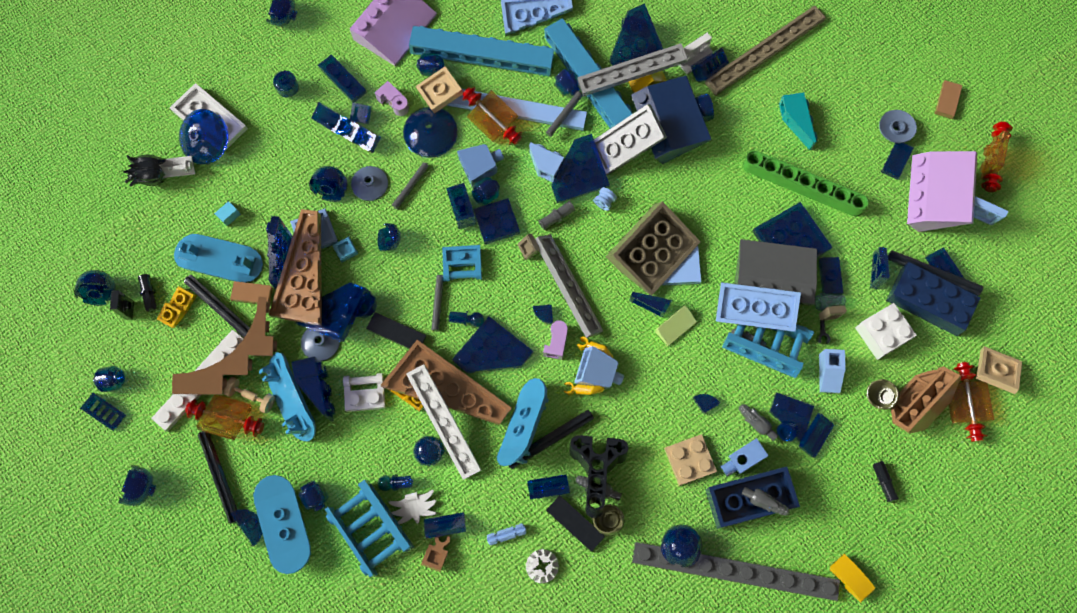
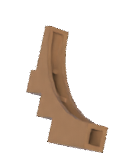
M258 297L257 310L251 328L234 351L221 361L207 368L190 373L173 374L172 394L222 395L224 388L227 386V379L224 378V375H248V371H252V359H248V355L273 356V352H277V340H273V336H265V332H269L270 321H266V313H270V302L266 301V297Z

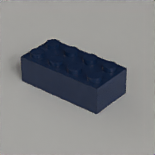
M908 262L900 270L886 301L894 303L901 309L958 336L966 331L980 301V297Z
M787 467L705 489L717 529L777 514L753 505L750 502V498L742 495L745 487L753 491L756 489L763 490L789 508V510L800 507Z

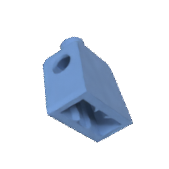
M486 144L457 151L458 159L472 188L496 174V162L504 159L500 149L490 153Z
M756 438L729 455L730 461L720 467L727 477L736 471L740 474L766 458L768 454ZM741 456L746 459V462L742 465L737 461Z

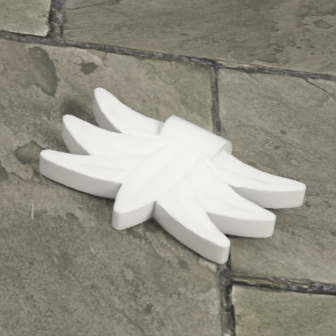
M434 490L423 495H418L415 492L405 495V499L401 501H390L389 504L401 507V509L392 512L393 515L403 517L398 521V524L407 522L411 518L416 523H419L420 515H435V511H429L428 509L434 506L437 501L425 502L432 496Z

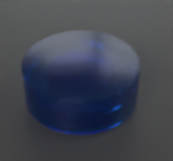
M783 421L777 427V434L782 440L787 442L793 441L799 432L796 424L791 421Z

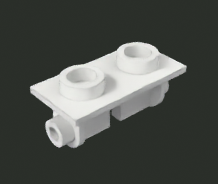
M192 156L169 158L160 165L165 174L163 178L195 174Z

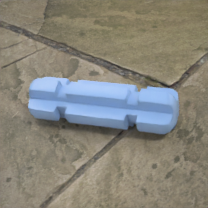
M521 523L515 525L516 527L514 528L512 526L497 531L496 534H488V544L494 545L498 541L503 542L516 538L517 535H525L526 529L524 524Z

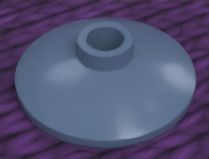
M902 110L886 112L879 122L881 134L893 143L908 142L913 138L917 130L914 118Z
M367 166L354 174L351 187L358 198L365 201H373L385 194L388 188V179L381 169ZM372 179L370 183H366V180Z
M323 323L322 326L312 325L309 327L301 339V347L304 354L315 361H324L331 358L337 352L340 344L337 331L332 326ZM317 338H322L320 343H316Z

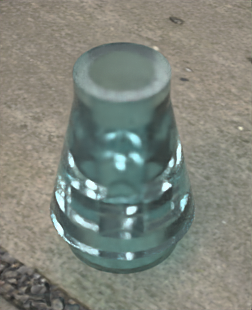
M820 293L815 297V307L818 311H823L827 307L843 306L846 303L844 295Z

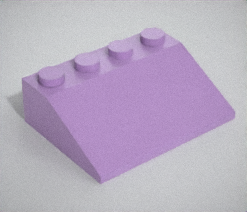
M373 0L351 26L350 32L354 41L396 66L410 49L409 41L413 26L428 27L437 13L423 0Z
M976 151L926 152L912 155L907 218L909 226L921 232L973 223L977 169Z

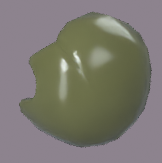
M878 379L867 387L866 396L872 406L881 410H888L894 408L899 402L900 392L892 382Z
M611 504L604 506L603 514L600 517L592 518L594 527L601 534L607 536L617 534L625 522L623 512L617 506Z

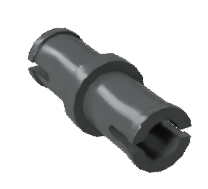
M568 201L558 209L554 208L551 210V213L538 220V223L545 231L556 222L560 223L562 218L576 210L573 204Z

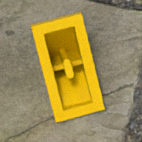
M659 71L629 81L628 83L633 93H636L647 86L667 81L663 71Z

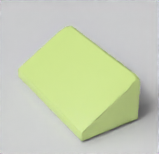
M683 306L660 325L655 333L669 346L697 321L689 309Z

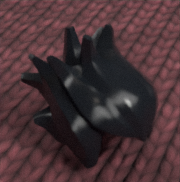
M150 154L137 157L127 155V159L131 163L128 166L131 168L123 171V173L128 174L125 183L132 181L129 185L130 187L136 184L157 186L164 182L161 180L165 174L160 165L165 163L166 159Z

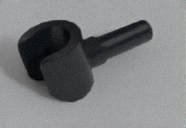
M820 320V335L816 338L818 344L821 343L822 336L826 338V344L831 340L830 336L826 334L825 320Z

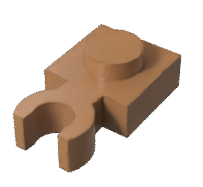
M438 532L435 535V546L429 544L421 565L441 573L448 555V551L444 550V548L450 544V536L447 537L445 542H440V533Z

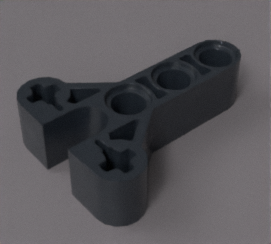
M577 435L571 439L569 453L574 460H578L588 474L586 513L591 518H598L604 511L607 474L617 464L625 462L629 447L627 442L622 439L607 438L605 452L603 454H596L592 449L593 436ZM600 466L602 469L596 470L593 467ZM597 484L601 488L596 489L592 485ZM596 503L600 507L594 508L590 504Z

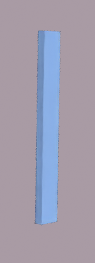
M482 93L480 100L492 114L552 125L564 109L563 107ZM463 95L447 105L486 113L477 104L469 107V101L462 100ZM572 109L560 127L583 131L587 112Z

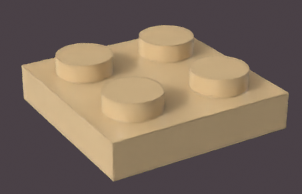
M443 67L415 86L434 114L464 93L446 67Z
M984 346L980 351L976 379L1016 394L1020 386L1022 361Z
M702 434L664 448L679 486L717 472Z

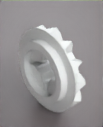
M545 549L534 551L529 555L526 562L527 574L533 581L538 583L551 581L556 576L559 568L555 555ZM539 557L543 563L551 562L546 567V575H544L541 569L534 570L539 565Z

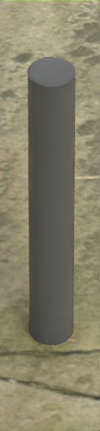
M577 91L555 119L546 131L548 136L552 137L582 98L581 92Z
M423 162L393 202V208L398 210L428 169L429 165Z
M436 275L431 331L436 332L439 331L443 275Z

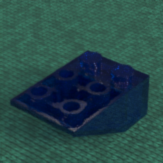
M315 356L291 362L295 382L322 415L328 420L334 421L333 415L336 412L334 404L330 403L329 396H332V390L326 381V378L329 377L327 367Z

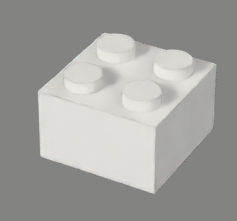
M894 303L855 327L877 360L917 336Z

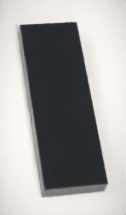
M374 312L366 328L368 331L407 349H410L416 340L424 343L427 337L425 334Z
M560 495L546 510L590 552L605 537Z

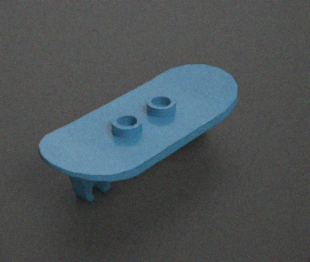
M190 234L179 241L174 251V259L179 267L226 280L246 283L253 281L262 271L263 262L256 250L245 245L204 235Z
M277 352L270 359L269 365L263 367L259 374L263 372L267 374L262 380L263 382H268L275 396L277 405L285 420L282 426L287 425L288 427L285 433L293 434L301 441H310L315 436V421L305 403L286 357L282 353Z
M534 378L529 380L520 391L505 437L497 454V461L501 466H508L515 462L527 464V460H524L523 456L530 455L528 450L541 414L546 409L544 407L545 403L549 401L547 399L546 385L541 379Z
M267 476L260 480L255 487L253 494L254 504L272 566L279 573L293 574L301 570L308 563L311 555L310 542L292 484L282 476Z

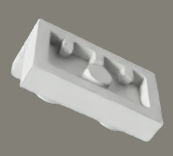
M708 32L683 48L688 60L687 63L680 64L679 66L686 74L691 73L714 58L715 53L710 49L712 37Z

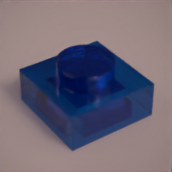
M352 102L350 121L369 124L372 106Z

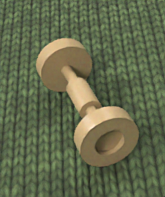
M231 377L227 381V386L223 390L224 395L231 397L237 391L241 393V396L251 401L256 400L260 402L259 410L265 414L274 405V395L268 393L261 399L257 397V394L247 389L242 390L238 388L239 379Z

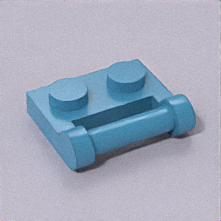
M480 245L442 247L444 281L461 278L482 279ZM475 266V270L450 272L449 267Z

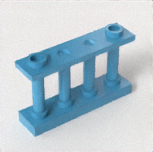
M738 324L734 334L728 333L722 348L796 378L804 364L797 360L802 343L807 344L814 331L797 324L795 332L772 329L777 331L771 349L760 345L766 328L758 327L752 342L742 338L746 325ZM784 335L795 339L789 357L779 353Z
M363 480L358 484L361 489L359 494L339 509L335 510L334 507H327L325 511L327 512V520L330 524H335L361 563L359 567L363 574L375 577L378 574L374 569L377 565L397 550L408 552L414 546L370 481ZM363 500H369L372 505L370 507L371 510L346 527L340 517ZM375 516H379L384 522L381 524L382 527L358 544L352 533ZM386 533H391L395 539L393 544L369 561L363 550Z

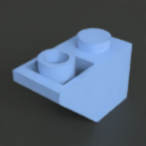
M531 142L529 150L537 175L554 183L564 166V157L558 152L547 150L541 144Z
M824 349L819 354V390L821 393L839 394L845 373V350Z

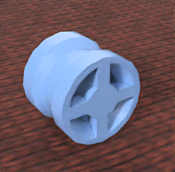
M603 187L599 191V196H596L593 201L598 207L608 211L611 208V203L615 202L617 196L611 190Z

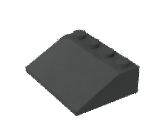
M740 239L735 284L801 292L799 304L813 305L817 286V249Z

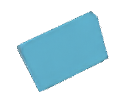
M229 201L214 213L226 226L241 215Z

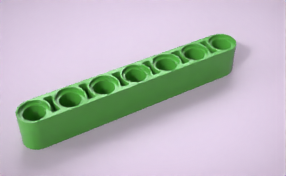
M750 151L743 162V168L746 172L851 216H859L868 206V199L865 195L759 151ZM749 160H754L757 164H752ZM766 167H771L774 171H769ZM784 174H788L791 178H786ZM801 181L806 182L808 185H803ZM819 188L823 189L825 193H822ZM836 196L842 197L843 200H839ZM854 203H858L860 205V208L855 206Z

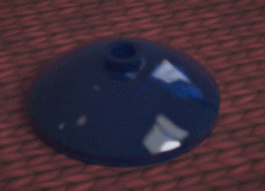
M430 107L421 108L412 113L406 120L403 129L404 140L408 148L413 153L426 158L438 157L448 152L455 144L458 135L457 125L452 115L443 109L434 114Z
M198 109L188 114L179 130V144L185 156H192L193 162L197 164H211L217 161L225 152L228 144V130L221 116L207 109Z

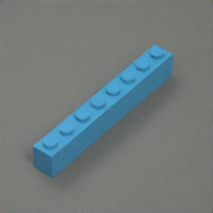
M563 18L545 28L546 41L554 49V52L578 85V77L602 70L600 65L593 61L590 51L585 50L581 39L574 35L571 25L569 23L566 24ZM613 87L587 95L610 129L632 115L630 106L623 102L620 92L618 90L615 91Z
M413 26L409 41L410 54L543 76H550L554 57V49L548 46L540 47L530 43L522 44L512 40L504 41L493 37L485 38L475 34L467 35L461 32H448L443 29H430L425 26Z

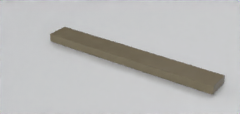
M814 5L705 80L706 86L717 96L824 22L826 17Z

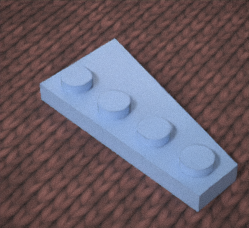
M501 0L505 36L572 11V0Z

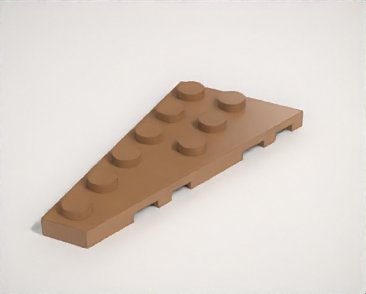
M301 209L271 305L269 316L272 318L322 326L321 214L318 211Z
M416 340L381 384L383 388L419 399L406 374L425 364L449 409L498 425L502 423L512 407L418 340Z

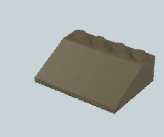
M662 201L654 204L605 257L621 273L652 296L697 247L700 241Z

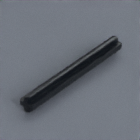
M891 250L888 255L889 261L902 266L910 262L977 296H980L984 287L980 284Z
M193 275L186 277L184 283L245 338L250 327Z
M586 410L532 443L528 450L530 455L523 456V459H531L594 419L592 413ZM515 462L508 466L512 470L521 465V463Z
M207 430L199 432L197 436L226 517L230 524H234L240 521V516L210 433Z

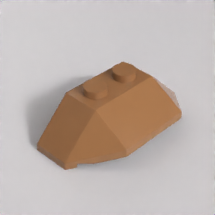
M944 366L937 370L915 375L900 391L899 402L891 409L893 424L909 434L926 430L951 403L961 375Z

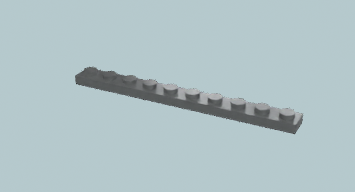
M635 542L632 558V563L838 601L840 584L838 579Z

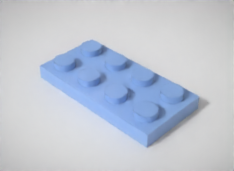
M721 282L716 321L795 332L801 292Z

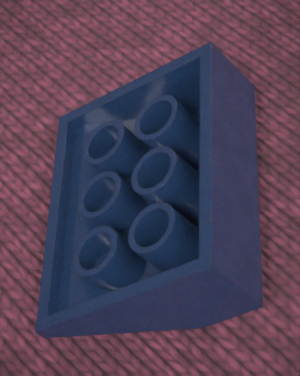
M686 75L647 86L631 95L637 111L647 104L652 106L667 136L666 139L651 148L655 159L661 164L712 140Z

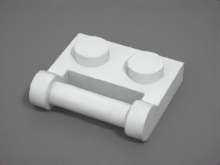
M377 373L376 376L343 377L346 412L385 409V391L381 387L384 381L383 373ZM377 383V389L351 391V385Z

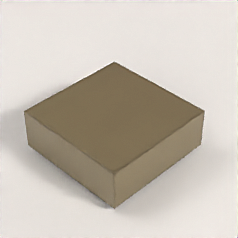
M527 234L518 243L525 260L531 259L540 250L533 234Z
M845 305L827 307L819 313L820 320L838 319L847 310Z

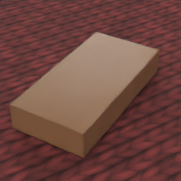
M944 80L934 114L953 119L962 85Z
M234 281L230 300L257 304L258 297H266V301L270 302L273 287L270 285Z

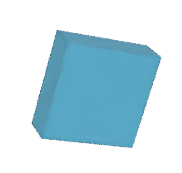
M349 237L332 245L341 262L358 254Z

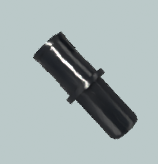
M142 274L138 276L141 289L140 296L143 298L145 310L153 312L157 309L154 296L156 292L152 287L150 275Z
M883 461L874 463L873 469L879 481L878 486H881L886 502L899 499L892 483L894 480L890 478L885 463Z

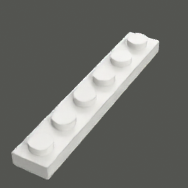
M232 330L195 371L207 368L221 361L234 351L243 341V338ZM173 394L151 419L168 432L185 414L188 402H191L193 399L197 400L202 394Z
M425 364L408 372L406 375L462 479L464 480L481 471L476 458Z

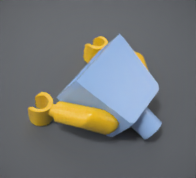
M581 337L580 340L586 344H577L578 349L584 351L574 382L577 385L574 386L571 382H566L565 385L572 386L571 391L564 392L567 395H572L574 392L576 394L593 395L610 388L612 383L620 385L624 375L616 372L618 362L613 358L609 349L605 345L593 341L588 342L586 337Z

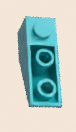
M804 92L783 95L779 102L782 120L809 150H812L817 142V133L813 130V117L809 114L808 99L805 98Z

